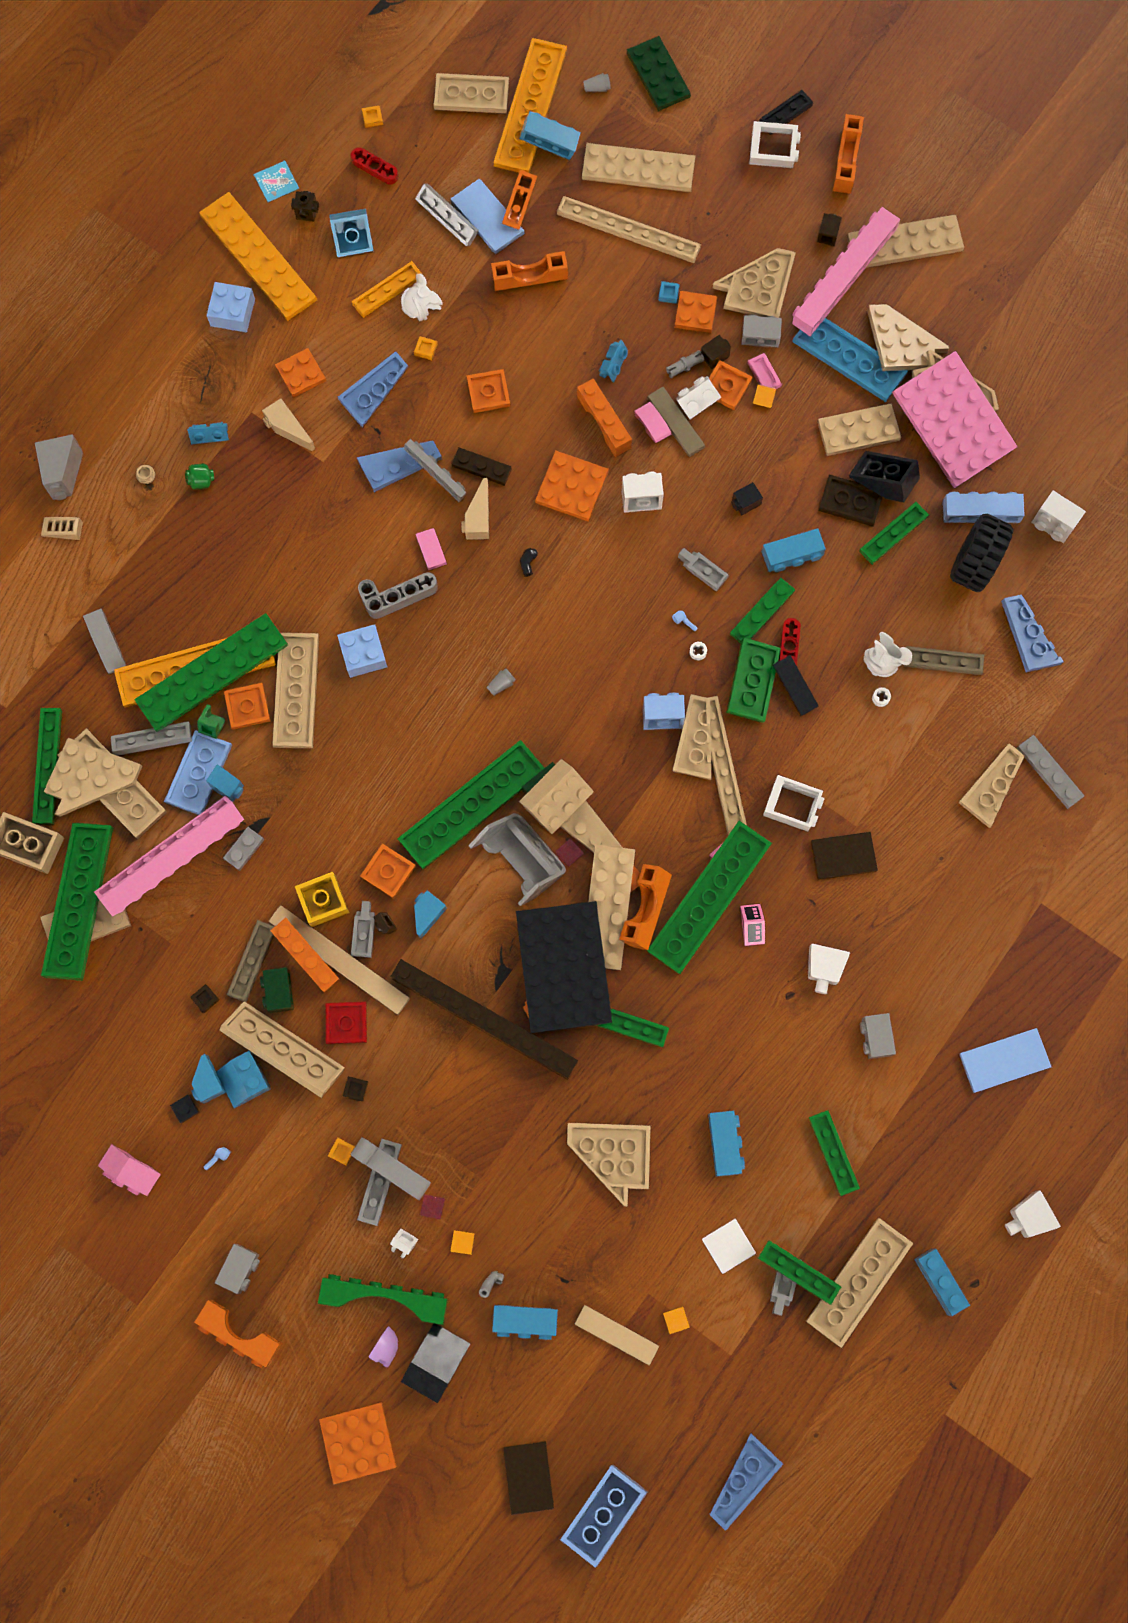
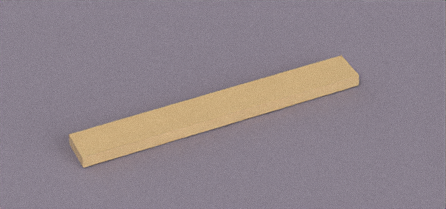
M563 196L557 210V215L692 263L695 262L701 248L699 243Z
M718 696L709 697L711 762L729 835L738 821L745 825L747 824Z
M280 905L269 920L272 925L276 926L284 918H287L326 964L397 1015L400 1014L410 1000L408 996Z

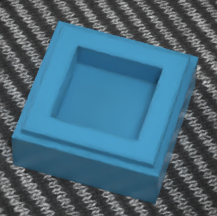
M661 281L658 301L677 304L680 284Z

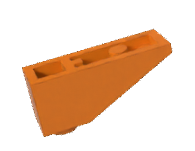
M522 170L519 171L502 224L520 230L536 184V175Z

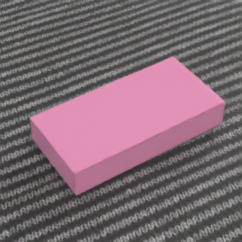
M765 353L748 360L747 364L758 384L775 389L781 387L782 384Z
M434 528L417 533L416 537L428 570L446 565L447 563Z

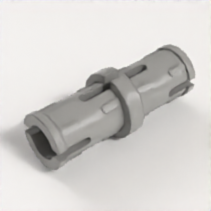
M698 350L686 358L683 356L680 358V361L666 367L667 374L670 373L669 377L673 378L683 371L687 372L691 367L703 362L704 357L703 354L700 355L701 351Z

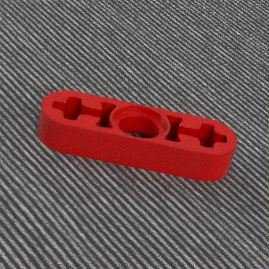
M358 147L352 150L351 160L354 166L386 184L391 185L397 182L398 170L395 166L363 148ZM372 163L380 165L377 169L370 168Z
M795 618L786 619L782 626L779 661L791 655L797 666L801 625ZM789 624H793L795 628L792 636H789ZM788 641L793 642L795 649L791 651L786 650L784 644Z

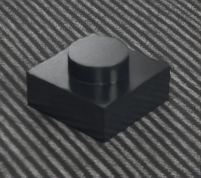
M186 1095L170 1105L180 1123L200 1113L190 1095Z

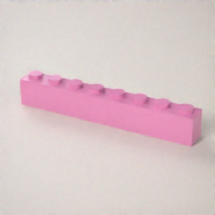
M883 207L878 212H874L869 219V224L867 226L863 225L858 233L859 236L850 241L847 251L845 253L841 252L836 260L837 263L828 268L825 274L826 277L823 280L819 279L813 293L809 292L803 301L804 304L794 310L792 324L811 336L894 234L900 219Z
M224 796L94 891L95 895L112 917L123 912L130 903L139 900L145 892L155 888L164 878L173 875L175 870L182 865L188 864L194 856L204 852L210 844L220 840L229 830L238 827L240 822L244 820L232 801Z

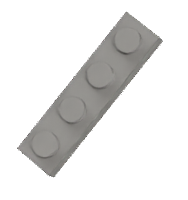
M428 183L423 184L415 200L465 246H470L479 230Z
M410 439L405 444L404 450L458 502L465 497L464 486L458 481L455 482L445 468L441 469L437 465L436 459L432 455H427L417 441L413 442Z
M189 722L168 725L159 732L151 728L111 736L112 753L117 756L192 742L191 725Z
M1034 735L1017 747L1067 809L1084 797V794Z
M381 1139L379 1148L398 1160L402 1144ZM373 1169L357 1220L378 1226L391 1181Z

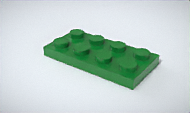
M748 638L742 639L726 713L761 723L765 722L776 673L772 665L778 662L781 648Z

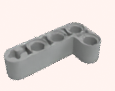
M428 572L380 593L371 580H362L358 585L359 594L370 617L374 619L384 617L435 594L438 589L435 575ZM366 588L372 589L368 594L363 593ZM409 589L416 590L415 593L411 595L406 593ZM391 597L398 598V600L393 603L388 601ZM373 605H380L378 610L371 609Z
M361 1137L350 1154L419 1201L431 1184L427 1179L363 1137Z

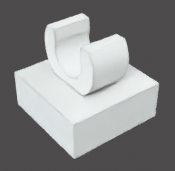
M400 1229L391 1242V1251L394 1253L396 1249L403 1252L401 1257L404 1258L412 1251L418 1239Z

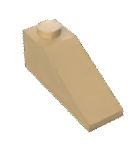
M282 399L262 410L265 417L262 420L268 429L272 428L275 433L311 451L315 450L313 441Z
M483 478L465 513V521L461 522L462 533L466 534V540L489 539L488 478Z

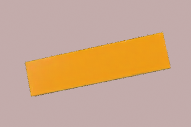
M411 261L354 299L352 305L364 318L416 283V274H420L421 271Z

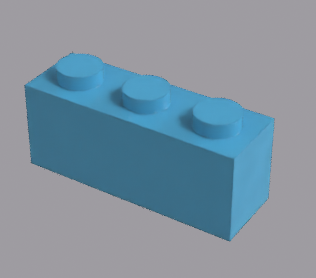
M530 111L525 118L519 139L570 160L575 153L581 132L576 131L572 127L559 124L555 120L545 118L539 113Z
M817 528L764 544L761 552L768 571L780 572L788 566L793 565V567H797L805 561L821 559L826 548Z
M734 1111L709 1113L715 1176L742 1174V1169H745L744 1157H740L739 1149L742 1148L741 1136H737V1128L740 1127L739 1116L735 1115Z
M932 1248L914 1259L948 1316H954L970 1306L937 1249Z
M494 1305L492 1332H497L499 1337H509L510 1333H517L518 1338H531V1334L539 1335V1339L552 1340V1336H556L558 1309Z

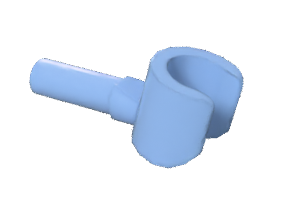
M680 610L673 614L672 619L676 624L683 621L693 631L698 629L687 619L683 611Z
M225 1147L217 1149L213 1158L204 1166V1169L208 1170L219 1158L225 1161L231 1151Z

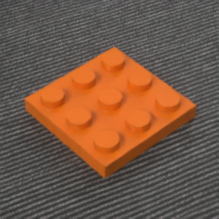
M555 450L535 503L589 522L609 469Z
M382 1402L319 1419L333 1485L397 1467Z

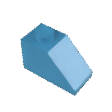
M218 764L206 780L213 791L223 797L226 796L232 802L236 798L238 799L244 790L242 782Z
M428 890L417 896L415 899L416 904L414 905L416 932L420 939L425 936L447 909L446 905Z
M206 1054L200 1057L192 1081L194 1089L191 1090L195 1100H200L204 1104L226 1093L209 1056Z

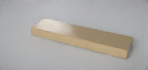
M584 1305L575 1322V1325L648 1365L651 1364L659 1348V1345Z

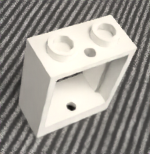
M754 121L749 164L793 168L794 162H798L799 150H796V144L800 143L801 132H797L798 125ZM760 132L792 135L790 156L758 154Z
M777 775L763 816L808 832L811 826L815 827L818 816L815 813L817 808L821 809L824 798L821 797L823 791ZM782 787L814 798L806 822L774 812Z

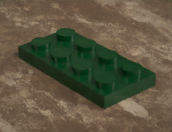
M660 36L627 49V55L658 111L691 98V92Z

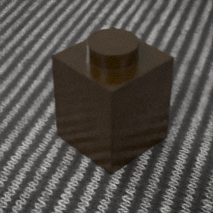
M824 213L818 234V243L835 246L842 217Z
M719 334L701 347L700 355L703 354L704 361L712 369L719 360L723 362L729 358L731 346Z

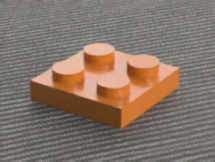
M680 291L674 328L711 333L717 296Z
M309 348L275 364L277 371L293 398L326 382V378Z
M719 360L709 377L721 395V398L716 402L735 410L753 377Z
M504 369L467 375L473 413L511 407Z
M263 683L224 691L232 730L271 721Z
M382 843L360 877L394 899L416 865Z

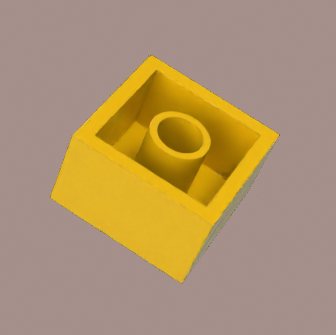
M333 872L295 886L307 921L311 927L349 913L337 878Z

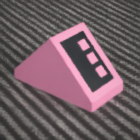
M761 905L740 906L744 945L765 944V920Z

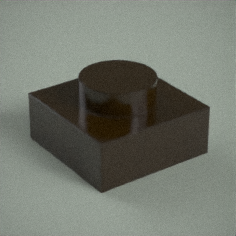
M380 912L373 917L376 921L377 929L383 932V934H391L397 930L387 912Z
M207 984L203 985L190 997L203 1013L220 1000Z
M348 1076L343 1097L363 1102L369 1082Z

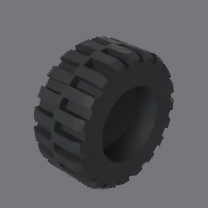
M988 513L980 515L962 544L950 574L952 581L974 592L984 590L999 567L1010 544L1013 534L1011 524Z

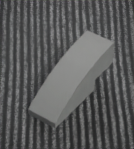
M99 609L84 615L85 623L108 674L113 673L114 669L126 666L103 610Z

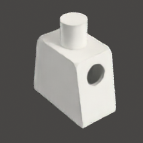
M816 944L810 945L808 979L817 981L815 992L827 994L829 984H838L850 952Z
M1041 1190L1034 1191L1011 1209L1010 1213L1014 1220L1005 1224L1011 1236L1021 1231L1025 1238L1061 1227Z

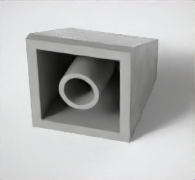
M72 434L36 442L35 447L43 486L53 500H63L68 496H72L83 456V451Z

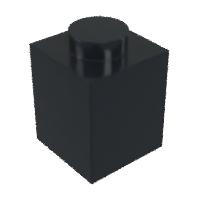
M752 482L734 492L731 503L736 511L744 515L760 506L763 497Z

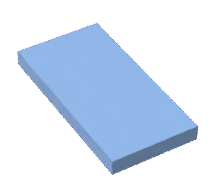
M480 178L450 199L460 214L479 230L478 235L495 254L525 234L522 227H520V230L502 224L506 208Z
M195 730L192 742L187 747L164 802L196 815L204 812L213 792V789L206 780L217 764L223 768L232 744L198 733Z
M1037 1028L959 1054L973 1093L1052 1067Z

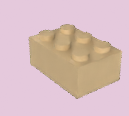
M561 759L519 802L541 826L553 834L594 791L573 767Z
M3 812L0 818V856L48 874L64 837L55 831Z

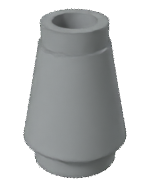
M602 73L584 80L585 92H607L608 89H611L609 74Z
M505 668L503 671H499L487 686V689L495 696L514 685L513 682L516 679Z

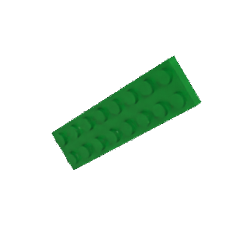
M265 613L134 700L155 731L159 732L289 645Z
M521 740L518 741L397 838L398 841L424 870L522 791V786L542 771L544 766Z
M738 821L647 952L680 975L772 843L741 821Z
M72 823L41 972L43 978L83 981L99 898L95 895L94 891L100 888L103 883L113 833L111 825Z

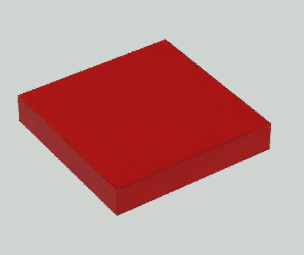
M367 1002L325 1003L326 1044L367 1043Z

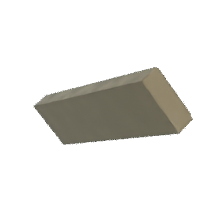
M664 387L647 396L648 401L660 413L688 457L705 448L701 438Z
M906 646L912 652V661L909 665H904V667L975 675L983 674V654Z
M257 920L227 996L247 1003L274 937L270 930L275 926Z

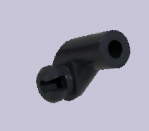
M526 549L520 559L524 577L533 574L530 563L532 559L538 556L536 549Z

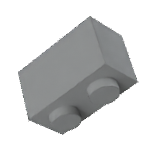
M754 314L744 315L741 345L779 348L782 318L775 316L759 317Z
M889 1013L863 1017L862 1022H860L861 1034L865 1035L866 1042H863V1050L865 1055L868 1054V1059L895 1055L896 1050Z
M233 1244L215 1284L236 1294H241L242 1291L245 1292L250 1283L248 1278L251 1271L255 1272L260 1263V1260H258L260 1254L239 1244Z

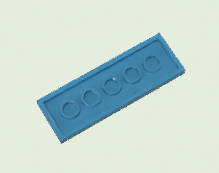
M827 318L822 321L811 336L799 330L792 341L884 402H887L892 392L898 387L908 372L907 370L882 371L878 351Z

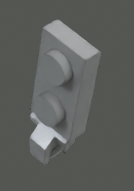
M683 548L678 555V558L684 562L683 566L716 592L729 577L726 572L699 552L691 554Z
M362 901L361 911H357L354 917L351 956L372 958L375 919L373 917L375 912H371L370 901Z
M778 1271L774 1279L770 1301L775 1302L772 1313L782 1316L784 1305L789 1307L790 1302H792L796 1283Z

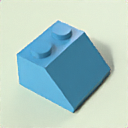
M366 209L329 215L337 257L374 251Z
M250 1050L230 1060L216 1071L234 1108L271 1089L254 1053Z

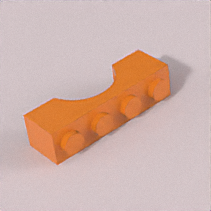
M845 115L833 191L851 194L864 121L863 116Z
M565 251L546 254L543 259L530 265H516L510 260L491 263L495 291L568 279Z
M594 378L578 386L577 398L585 411L590 412L597 421L604 435L605 442L613 455L617 457L632 448V438Z
M643 864L637 882L641 890V905L637 914L632 919L624 922L619 938L620 941L633 948L649 949L672 874L659 866Z
M284 918L270 930L324 993L340 980L287 918Z
M212 1299L208 1300L194 1322L199 1325L197 1329L207 1335L212 1333L216 1336L215 1340L224 1346L228 1343L234 1347L233 1351L242 1357L247 1355L252 1358L251 1363L257 1367H268L283 1343L265 1332L254 1339L240 1338L230 1328L228 1320L229 1310Z

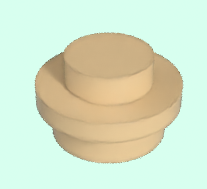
M142 465L136 471V478L142 484L151 483L155 478V471L149 465Z

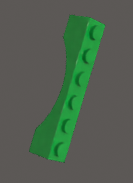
M328 1274V1278H322L318 1304L341 1307L361 1297H385L407 1306L423 1322L441 1325L445 1322L448 1298H444V1293L432 1292L431 1295L423 1294L424 1290L411 1288V1292L402 1291L403 1286L390 1285V1288L382 1287V1283L370 1281L369 1285L361 1284L362 1279L349 1278V1281L340 1280L341 1276Z

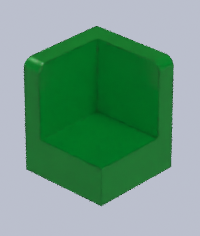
M207 704L197 721L198 733L217 739L226 722L225 718L212 714L211 705Z

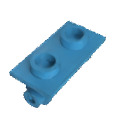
M622 340L619 343L614 342L610 345L606 358L611 360H604L599 369V375L603 378L609 376L612 382L615 381L620 373L622 363L628 354V349Z
M212 423L210 427H207L206 424L192 425V427L187 429L191 444L229 440L227 423Z

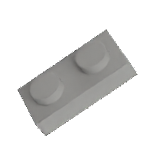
M247 827L223 859L240 871L262 844L264 838Z

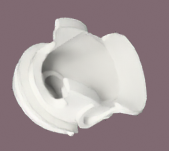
M421 273L416 274V283H414L413 287L407 288L401 298L402 311L410 318L417 317L419 321L427 320L429 315L427 309L441 310L440 305L443 304L440 297L426 286L427 281Z
M880 632V642L874 641L875 647L865 651L863 660L873 675L889 677L898 670V666L901 664L909 665L911 663L912 652L906 647L899 648L888 634Z

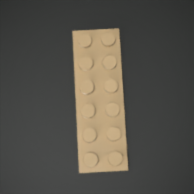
M587 143L582 180L691 192L695 155Z
M956 215L899 224L897 230L867 267L963 251L964 244ZM859 231L847 234L848 244L853 238L856 239L859 236Z
M281 633L289 646L278 652L273 747L313 748L319 634Z
M85 729L74 739L110 753L88 729ZM137 780L134 785L100 799L137 839L167 813Z
M595 845L588 902L597 901L605 968L621 970L624 942L620 941L619 938L628 915L635 849Z
M243 1002L220 1027L221 1032L321 1098L344 1071L345 1067L246 1002Z
M877 1218L835 1278L834 1282L842 1287L833 1303L829 1305L820 1300L806 1322L842 1348L913 1243L883 1220Z

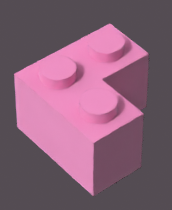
M112 1144L98 1167L104 1170V1176L120 1187H123V1185L128 1186L127 1190L135 1195L142 1193L148 1196L161 1175L152 1167L135 1159L126 1151Z

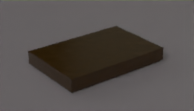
M829 474L818 511L874 527L882 496L858 482Z
M871 832L811 840L818 880L878 871Z
M546 1441L503 1447L511 1515L554 1509Z

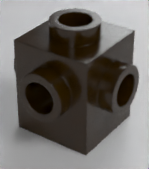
M296 191V196L292 198L291 209L294 210L296 219L315 221L316 213L319 211V201H316L315 193Z

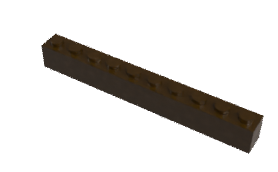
M400 959L390 976L395 982L566 1080L569 1079L578 1063V1060L402 959Z

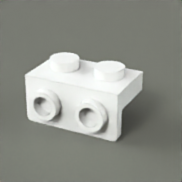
M701 376L694 381V386L689 389L686 387L678 393L677 401L689 419H692L721 398V395L708 376L705 378Z

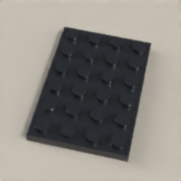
M597 901L516 911L531 1033L612 1023Z

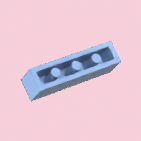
M950 492L943 499L944 523H975L980 515L987 513L1006 523H1020L1025 516L1023 494H1017L1016 492H1008L1006 494H998L997 492H989L987 494H979L978 492H969L968 494Z

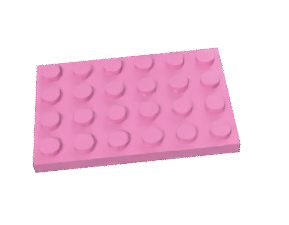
M956 351L892 392L953 488H956L1018 447Z

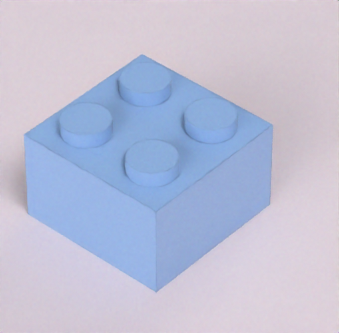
M215 282L206 315L210 326L247 333L255 302L252 288Z
M375 624L337 635L350 678L387 668Z
M673 692L664 696H659L658 693H650L644 696V730L683 729L685 720L684 695Z

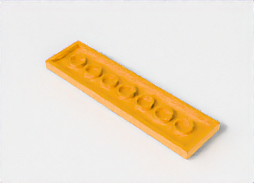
M532 38L494 159V167L518 173L520 170L530 173L537 146L519 139L525 118L530 111L539 113L547 118L566 56L567 46Z
M230 192L199 212L207 225L287 321L317 301L315 294Z
M227 638L114 669L123 706L136 705L137 703L134 699ZM274 655L248 673L275 666Z

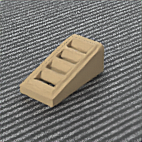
M44 517L41 536L80 540L83 522L78 517ZM49 523H52L51 531H47ZM56 524H59L58 531H55ZM63 524L66 525L65 531H62ZM70 525H73L72 531H69Z

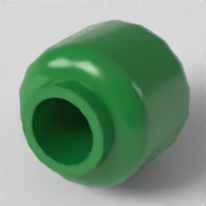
M205 463L190 465L188 470H185L186 484L190 485L194 490L209 488L211 481H214L213 469L209 470L208 465Z

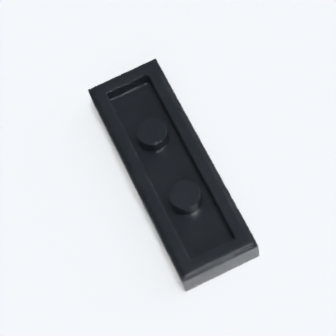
M800 90L760 118L759 122L787 124L812 107L813 101L803 90Z
M791 655L772 665L800 716L819 707Z

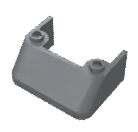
M516 813L487 825L468 845L470 848L482 844L489 853L496 854L501 852L525 881L521 884L524 897L518 902L519 906L538 897L566 872L565 866L526 820Z

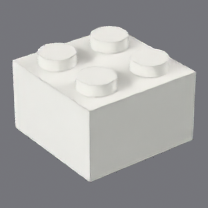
M647 472L642 475L630 473L623 476L622 500L624 513L662 509L664 493L661 473Z
M1053 490L1031 523L1037 529L1050 534L1054 540L1064 543L1086 511Z

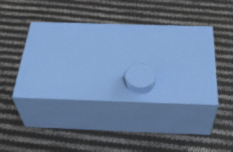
M611 1465L560 1540L596 1568L648 1491L616 1466Z

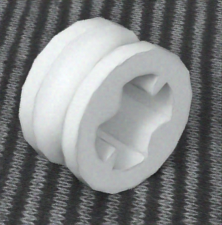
M702 642L693 643L690 647V656L698 661L704 659L707 654L706 645ZM695 647H696L697 649H699V648L701 647V648L703 649V650H702V653H703V654H702V655H700V654L695 655V654H694V653H695V650H693V649H694Z
M882 687L876 689L872 696L873 703L878 707L886 706L891 699L890 691ZM880 693H883V694H884V698H887V699H886V700L884 699L883 701H879V697H878V696L880 695Z

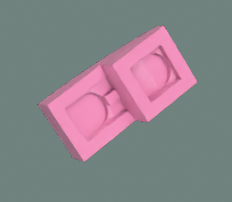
M651 402L634 411L635 416L644 425L646 433L655 443L672 434L668 425Z

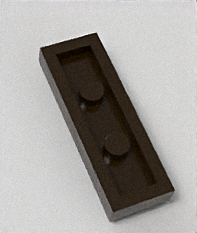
M458 447L452 461V467L482 478H488V480L504 486L512 470V466Z

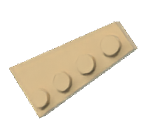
M691 694L673 772L711 780L710 698Z
M1009 743L960 800L959 804L990 828L1025 755Z
M586 800L560 826L593 853L595 845L623 848Z

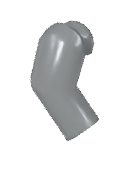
M493 1271L483 1282L479 1290L480 1296L488 1297L494 1283L502 1284L504 1275L498 1273V1271Z

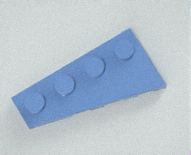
M395 351L339 395L338 400L358 424L363 427L407 370L408 365Z
M434 441L419 443L427 455H432L436 461L442 459ZM404 447L357 458L374 492L423 469L404 450Z
M1022 594L1004 598L1001 602L1025 671L1030 672L1061 665L1064 661L1061 656H1057L1054 651V645L1051 641L1047 640L1043 633L1044 629L1041 625L1037 624L1034 619L1035 615Z
M750 1434L710 1513V1516L725 1531L783 1465L753 1434Z

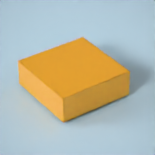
M379 105L362 108L365 128L383 125Z
M419 336L414 356L432 360L438 342Z
M758 384L753 404L771 408L776 389Z
M337 1137L328 1156L347 1166L352 1157L350 1154L355 1146Z
M454 1230L451 1252L472 1255L475 1233Z
M683 1307L663 1313L669 1334L690 1328Z

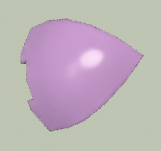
M389 1326L369 1355L370 1359L380 1362L385 1367H389L398 1350L397 1336Z

